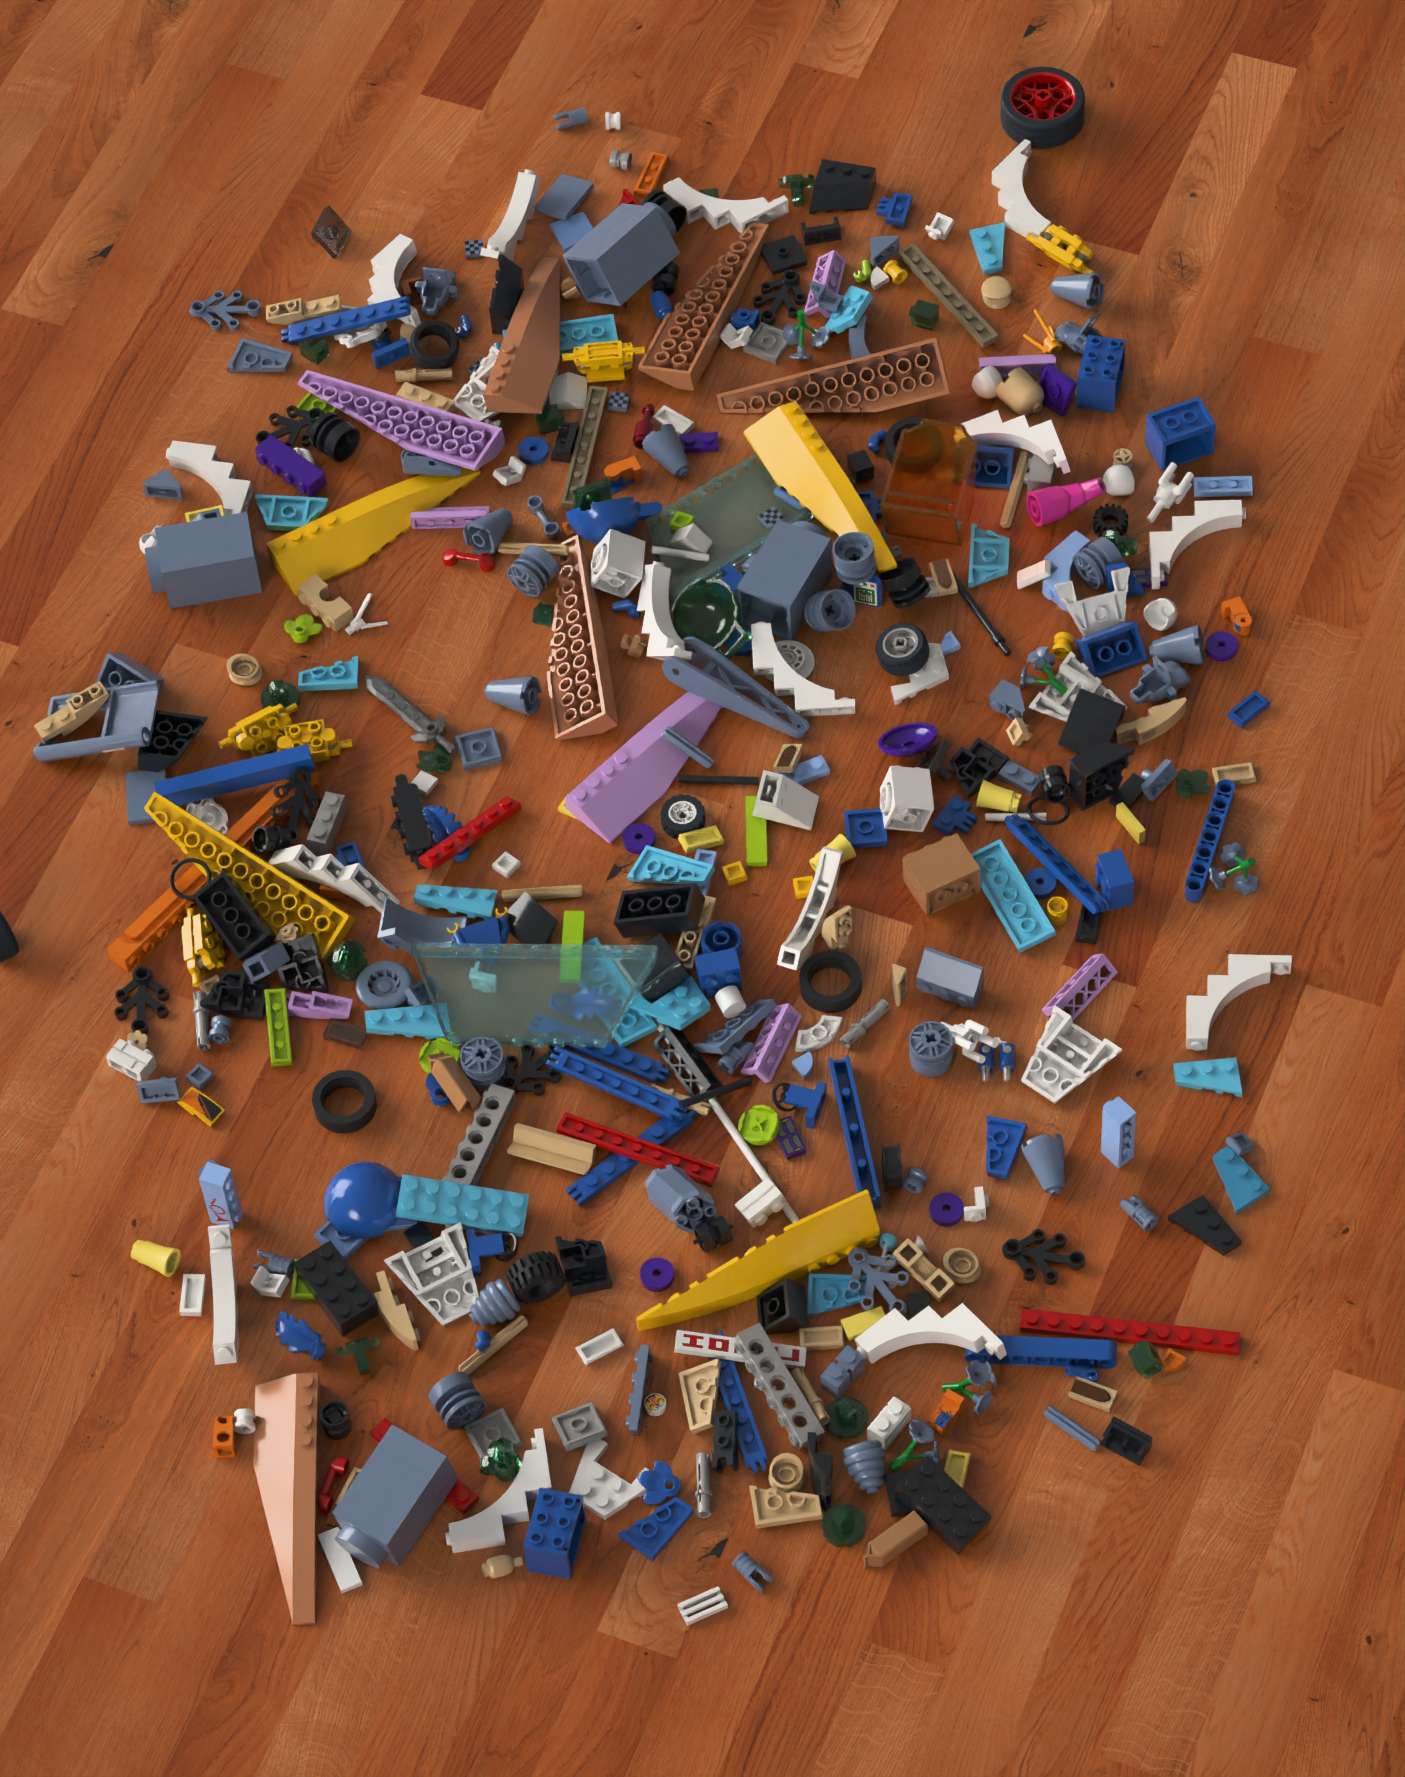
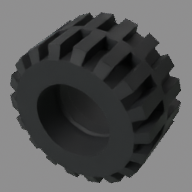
M550 1251L533 1252L523 1256L510 1266L506 1275L516 1300L524 1304H533L552 1297L564 1287L566 1282L565 1274L556 1254Z

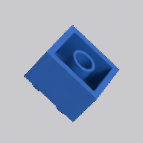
M1119 849L1098 855L1097 864H1095L1097 875L1094 876L1096 886L1102 890L1101 895L1110 903V910L1133 905L1134 880L1122 850Z
M736 948L695 956L698 985L706 998H714L719 990L732 985L736 986L739 991H742L741 968Z

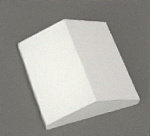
M570 372L555 376L549 392L550 410L584 409L587 398V377Z

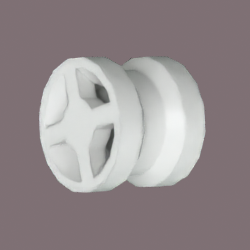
M620 112L615 114L605 113L606 130L611 128L621 130Z
M244 1408L234 1412L236 1420L234 1423L235 1432L250 1434L256 1430L254 1423L256 1412L254 1410Z

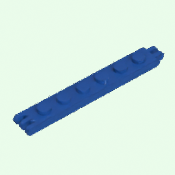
M404 296L289 325L288 329L281 331V336H283L281 341L289 342V344L293 345L409 316L411 314L410 297Z
M1017 814L1005 817L1007 828L1091 913L1095 914L1110 910V903L1026 819H1021Z
M536 1014L535 1020L531 1022V1026L527 1029V1032L548 1042L561 1040L568 1050L653 1084H656L657 1081L665 1084L667 1081L666 1077H669L671 1074L661 1062L541 1014Z
M555 1046L553 1051L560 1055L551 1053L549 1057L556 1062L547 1060L545 1064L549 1068L669 1120H673V1118L682 1120L684 1115L677 1111L686 1113L688 1110L687 1107L680 1108V1100L557 1046Z
M678 1110L677 1112L684 1115L682 1120L677 1118L669 1120L663 1117L637 1136V1138L663 1146L691 1126L694 1122L693 1119L698 1113L694 1110H687L686 1113ZM614 1153L588 1172L587 1175H584L569 1186L566 1192L571 1195L573 1200H577L576 1203L579 1206H582L640 1162Z
M723 1330L718 1332L719 1336H725ZM708 1357V1358H709V1361L718 1359V1358ZM719 1359L721 1361L718 1387L726 1410H736L738 1412V1444L746 1467H751L753 1474L758 1473L756 1465L760 1464L761 1470L766 1471L765 1462H768V1458L734 1361Z

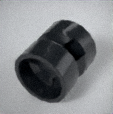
M1051 765L1041 771L1039 778L1046 799L1051 803H1061L1068 799L1071 789L1064 769L1058 765Z
M283 825L258 826L252 835L253 846L258 852H275L289 848L291 841L290 832Z
M337 1400L327 1402L320 1411L324 1432L330 1439L341 1440L347 1437L352 1429L348 1408L343 1402Z

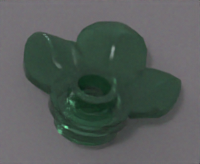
M438 743L435 746L434 752L418 751L420 763L417 764V768L421 771L444 773L452 768L450 753L441 744Z
M1181 769L1177 773L1176 790L1181 797L1188 798L1193 796L1194 793L1204 795L1212 790V787L1206 784L1208 773L1204 770L1189 772L1187 769Z

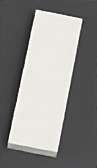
M339 1527L318 1534V1539L343 1594L362 1586V1581L350 1553L343 1549L335 1540L336 1535L340 1531Z

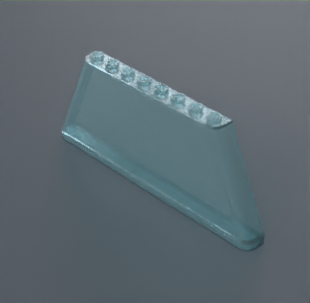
M757 453L744 459L738 465L729 468L723 474L714 477L703 486H699L688 495H684L673 504L667 505L660 513L651 515L646 519L652 546L677 549L669 546L676 533L675 530L669 529V524L677 510L695 516L694 524L713 541L707 553L709 554L708 562L654 554L656 562L664 563V567L671 568L668 596L671 605L680 603L721 578L722 567L726 563L736 569L751 555L757 554L774 527L773 525L767 529L758 520V515L772 506L785 517L781 521L789 524L797 521L811 523L817 519L807 507L797 509L774 494V489L778 484ZM847 476L857 491V482L852 477Z
M412 943L411 948L444 1037L453 1046H460L473 1038L483 1036L496 1040L501 1046L503 1044H511L516 1047H521L524 1044L535 1047H543L544 1045L557 1047L573 1045L582 1048L586 1045H594L598 1048H604L614 1038L659 955L657 945Z

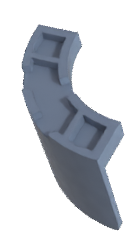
M385 898L377 938L394 950L400 948L408 951L410 956L423 959L425 955L435 956L437 960L460 959L463 952L457 948L453 938L447 931V927H449L450 931L456 929L454 923H457L460 929L468 925V918L466 916L453 918L427 916L405 909L391 899Z

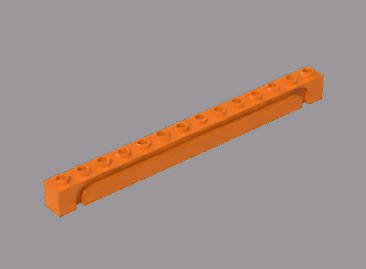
M311 772L310 786L315 793L319 787L317 774ZM301 775L300 778L304 781V777ZM291 778L280 780L225 835L252 852L255 849L252 835L256 827L280 825L290 817L291 807L285 810L284 814L280 817H273L270 809L272 806L279 805L294 795L295 788L289 790L286 797L277 798L274 795V789L286 784ZM279 789V793L281 795L283 794V790ZM303 790V796H302V797H303V799H304V801H305V799L307 798V795L305 794V792H304V790ZM278 808L275 809L276 814H279ZM193 864L174 884L181 894L192 896L206 885L207 877ZM171 887L167 889L124 931V936L118 937L107 947L110 959L126 971H129L140 962L143 956L151 952L154 946L164 939L174 926L180 924L187 915L186 910L188 908L195 909L196 901L194 899H182L173 892Z

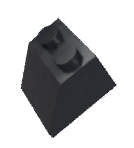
M784 1279L757 1295L758 1319L767 1335L794 1333L799 1328L808 1324L804 1285Z

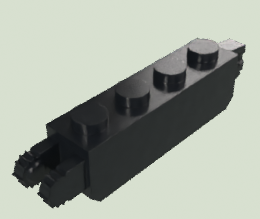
M399 773L395 777L397 787H393L394 796H391L393 808L397 807L398 809L395 812L397 824H402L399 832L401 840H406V843L403 844L405 856H410L411 863H415L417 870L427 869L420 865L418 858L433 847L427 821L423 815V806L418 786L414 783L408 784L406 775Z

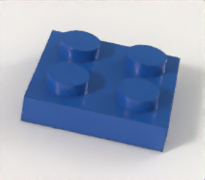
M880 808L844 811L846 838L853 848L888 846L886 828L884 829L883 813Z

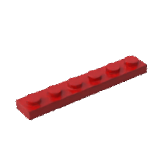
M508 796L501 799L498 803L418 858L420 865L434 871L522 809L520 802Z
M385 1417L370 1431L371 1437L380 1443L391 1425L394 1424ZM458 1479L445 1500L464 1515L479 1501V1496Z

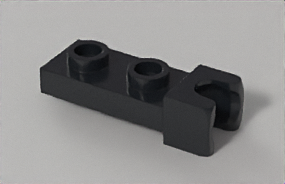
M736 1410L714 1412L712 1468L717 1473H722L723 1466L727 1463L736 1472L739 1467V1457L737 1455L738 1412Z

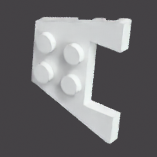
M1129 567L1111 571L1114 592L1076 600L1073 581L1054 585L1055 590L1083 637L1125 622L1128 576L1130 575Z
M928 643L930 649L928 661L921 670L908 675L910 683L891 686L895 705L902 703V700L907 697L912 698L916 696L917 692L925 688L928 690L949 679L940 644Z
M599 1439L586 1445L569 1493L582 1495L585 1508L606 1520L627 1506L628 1502L637 1496L640 1497L645 1494L647 1489L640 1484L638 1478L630 1484L597 1463L599 1458L608 1449V1443ZM644 1468V1469L641 1471V1473L644 1472V1471H648L649 1469Z

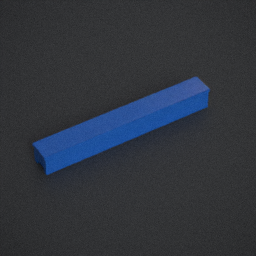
M306 744L154 782L156 793L179 806L291 778L293 772L299 768H304L309 773L315 772L316 769L309 745Z
M849 1055L845 1056V1059L834 1061L832 1058H829V1073L856 1194L867 1189L873 1208H881L880 1191Z

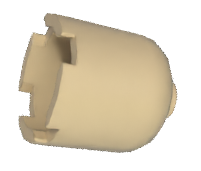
M1018 367L1008 374L1010 377L1005 383L1003 381L1000 382L996 389V395L1018 415L1026 416L1037 413L1042 407L1044 391L1026 370Z

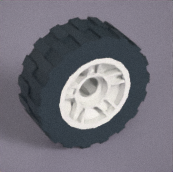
M681 794L666 800V803L662 805V810L660 811L662 829L668 836L670 835L674 839H678L679 834L702 829L705 826L704 806L696 797Z

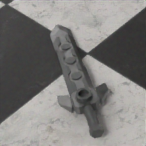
M365 676L366 689L418 732L410 736L415 743L428 744L429 742L433 744L437 741L450 754L453 755L457 752L458 748L443 737L444 731H446V720L444 717L439 715L436 722H434L382 677Z

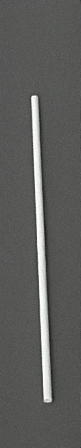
M610 946L606 947L605 951L634 993L642 996L639 992V987ZM651 1016L657 1025L658 1031L661 1033L666 1026L657 1022V1018ZM665 1038V1041L669 1045V1040ZM674 1052V1054L679 1060L680 1055L677 1052ZM685 1067V1070L690 1076L691 1070L688 1067ZM695 1082L696 1086L701 1091L703 1089L702 1085L699 1082ZM716 1098L707 1100L709 1104H712V1109L761 1180L764 1181L768 1177L775 1185ZM786 1201L782 1210L791 1223L800 1220Z

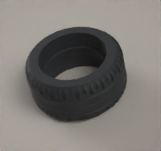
M428 320L419 324L414 329L409 343L411 358L422 369H445L451 366L456 360L459 350V338L454 328L444 323V321ZM436 335L448 343L450 350L441 356H431L420 348L419 341L425 336Z

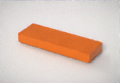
M651 152L633 190L634 195L646 197L656 189L669 161V155Z

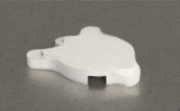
M385 321L374 324V326H365L333 334L335 340L340 341V344H345L347 348H352L378 337L387 327V323Z
M213 797L201 800L200 804L188 803L187 812L224 835L229 831L226 810L221 805L215 803Z

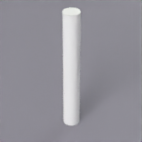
M657 546L651 547V554L705 562L709 560V554Z
M985 813V821H1005L1006 816L1014 814L1027 821L1034 820L1028 813ZM1033 813L1037 818L1046 821V813Z

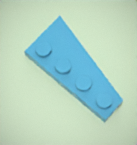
M646 845L627 878L629 882L696 883L699 886H706L716 869L711 864Z
M417 884L414 904L434 909L442 907L446 908L450 913L462 912L466 913L469 918L475 919L478 916L486 920L493 917L498 890Z
M447 1003L421 1005L417 1008L410 1006L364 1011L367 1033L392 1036L394 1034H403L405 1037L411 1038L413 1036H422L429 1040H434V1038L452 1040Z

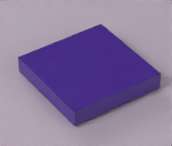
M1046 364L1038 383L1044 391L1042 403L1059 415L1064 416L1068 411L1077 382L1051 364Z

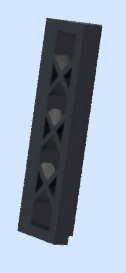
M666 1026L653 1041L654 1047L691 1097L698 1095L695 1092V1082H699L703 1087L699 1094L722 1086L682 1030ZM665 1038L669 1040L668 1049H664L661 1045ZM674 1052L680 1055L679 1064L673 1062ZM685 1067L691 1070L690 1079L684 1077Z

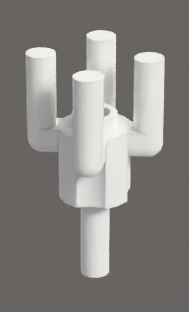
M1173 462L1170 463L1158 481L1160 486L1153 498L1157 504L1147 517V521L1153 523L1162 509H1170L1173 503L1179 504L1192 486L1193 473L1187 472L1181 483L1177 486L1172 482L1177 465Z
M967 1020L965 1025L961 1023L954 1026L943 1021L940 1022L949 1028L953 1036V1043L963 1047L962 1054L978 1063H984L985 1056L973 1051L977 1042H983L993 1048H996L999 1044L998 1040L987 1036L989 1032L987 1027L975 1021Z

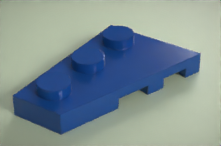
M987 1116V1176L1008 1180L1028 1129L1027 1123Z

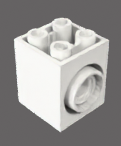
M610 529L593 550L590 586L625 599L642 579L646 541Z
M890 766L880 787V809L883 813L884 829L924 831L934 810L929 769Z

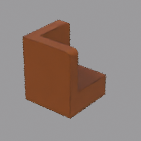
M421 276L400 281L403 297H410L409 303L411 306L422 303L421 294L416 293L415 287L416 281H423Z

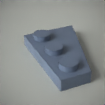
M242 338L227 366V371L286 372L294 356L292 352Z

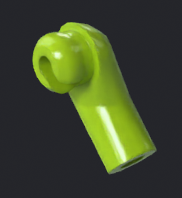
M863 260L861 262L862 271L858 270V274L854 273L856 282L863 283L871 277L872 270L869 260Z

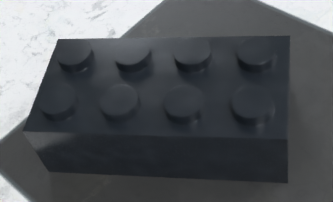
M222 871L192 896L238 960L244 962L245 958L260 952L277 937L232 874Z
M696 883L622 891L614 924L623 938L657 935L658 933L668 934L698 930L705 897Z
M331 1241L294 1262L299 1279L308 1291L312 1293L316 1302L342 1337L379 1315L377 1302Z
M928 1455L897 1483L894 1494L912 1511H915L927 1526L957 1555L989 1526L992 1518Z

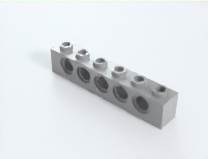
M491 1083L489 1089L484 1091L482 1104L476 1108L472 1124L468 1125L464 1141L459 1143L458 1154L455 1159L451 1160L448 1175L444 1176L442 1181L477 1185L516 1103L515 1090Z
M758 1323L737 1333L734 1347L739 1355L742 1354L747 1370L754 1374L759 1390L764 1391L769 1407L775 1409L778 1414L777 1418L780 1425L787 1429L792 1445L797 1446L799 1451L808 1448V1432H815L817 1434V1443L822 1441L825 1434L823 1427L761 1324ZM758 1349L761 1353L755 1354L751 1350ZM763 1367H768V1368H770L772 1371H771V1372H765L762 1368H763ZM779 1385L782 1387V1390H776L773 1386ZM789 1403L794 1408L788 1409L784 1406V1404ZM794 1422H802L804 1427H798Z

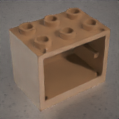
M957 833L946 836L934 844H928L923 849L910 852L903 857V881L926 916L981 892V869Z

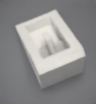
M693 523L677 529L669 546L684 551L707 554L713 541Z

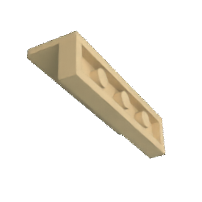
M517 1123L514 1127L513 1142L508 1148L507 1153L587 1175L595 1162L596 1145Z

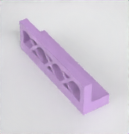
M835 250L818 257L812 281L826 285V291L838 294L847 260ZM810 288L804 310L805 315L809 316L819 311L824 317L830 318L832 312L818 306Z
M1055 354L979 358L980 371L991 365L999 371L1002 378L1010 377L1008 374L1018 367L1026 370L1030 376H1041L1046 364H1051L1056 368Z
M489 506L431 508L427 512H411L412 529L465 528L468 523L489 514L490 508Z
M1104 954L1092 955L1042 1009L1043 1013L1046 1016H1051L1054 1006L1061 1010L1064 1007H1070L1069 1015L1072 1016L1074 1021L1118 971ZM1103 965L1110 972L1106 977H1100V969ZM1090 979L1095 980V989L1093 991H1088V981ZM1077 993H1082V1003L1080 1005H1075V995Z
M790 1003L777 1005L766 1018L754 1043V1047L741 1070L744 1076L756 1074L764 1083L771 1082L802 1018V1015Z

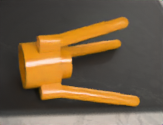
M1035 309L1034 313L1048 337L1043 341L1044 346L1026 334H1023V337L1041 349L1044 354L1056 355L1062 350V344L1055 338V331L1052 326L1048 328L1038 310Z

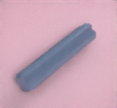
M666 727L662 736L705 768L709 769L713 765L715 760L672 728Z
M1048 1406L1044 1411V1416L1092 1451H1096L1100 1447V1439L1053 1406Z

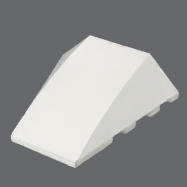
M494 346L490 348L488 356L482 359L477 371L472 373L470 381L464 384L454 398L455 407L470 419L484 422L486 419L501 413L488 412L483 397L499 350Z
M1071 651L1060 665L1059 671L1055 676L1068 689L1067 692L1062 695L1049 684L1043 693L1039 692L1029 705V708L1067 722L1076 696L1081 688L1120 704H1125L1110 689L1107 690L1102 685V681L1098 677H1094L1088 671V667L1084 663L1081 664L1075 658L1076 655Z
M1054 1006L1052 1015L1046 1023L1044 1033L1037 1043L1035 1053L1027 1065L1021 1082L1055 1104L1118 1055L1122 1049L1106 1038L1101 1041L1073 1023L1071 1015Z
M461 1222L443 1230L440 1237L407 1253L401 1251L384 1260L442 1326L472 1312L470 1307L476 1304L475 1299L479 1295ZM439 1247L444 1250L441 1255L426 1262V1260L433 1257L430 1252Z

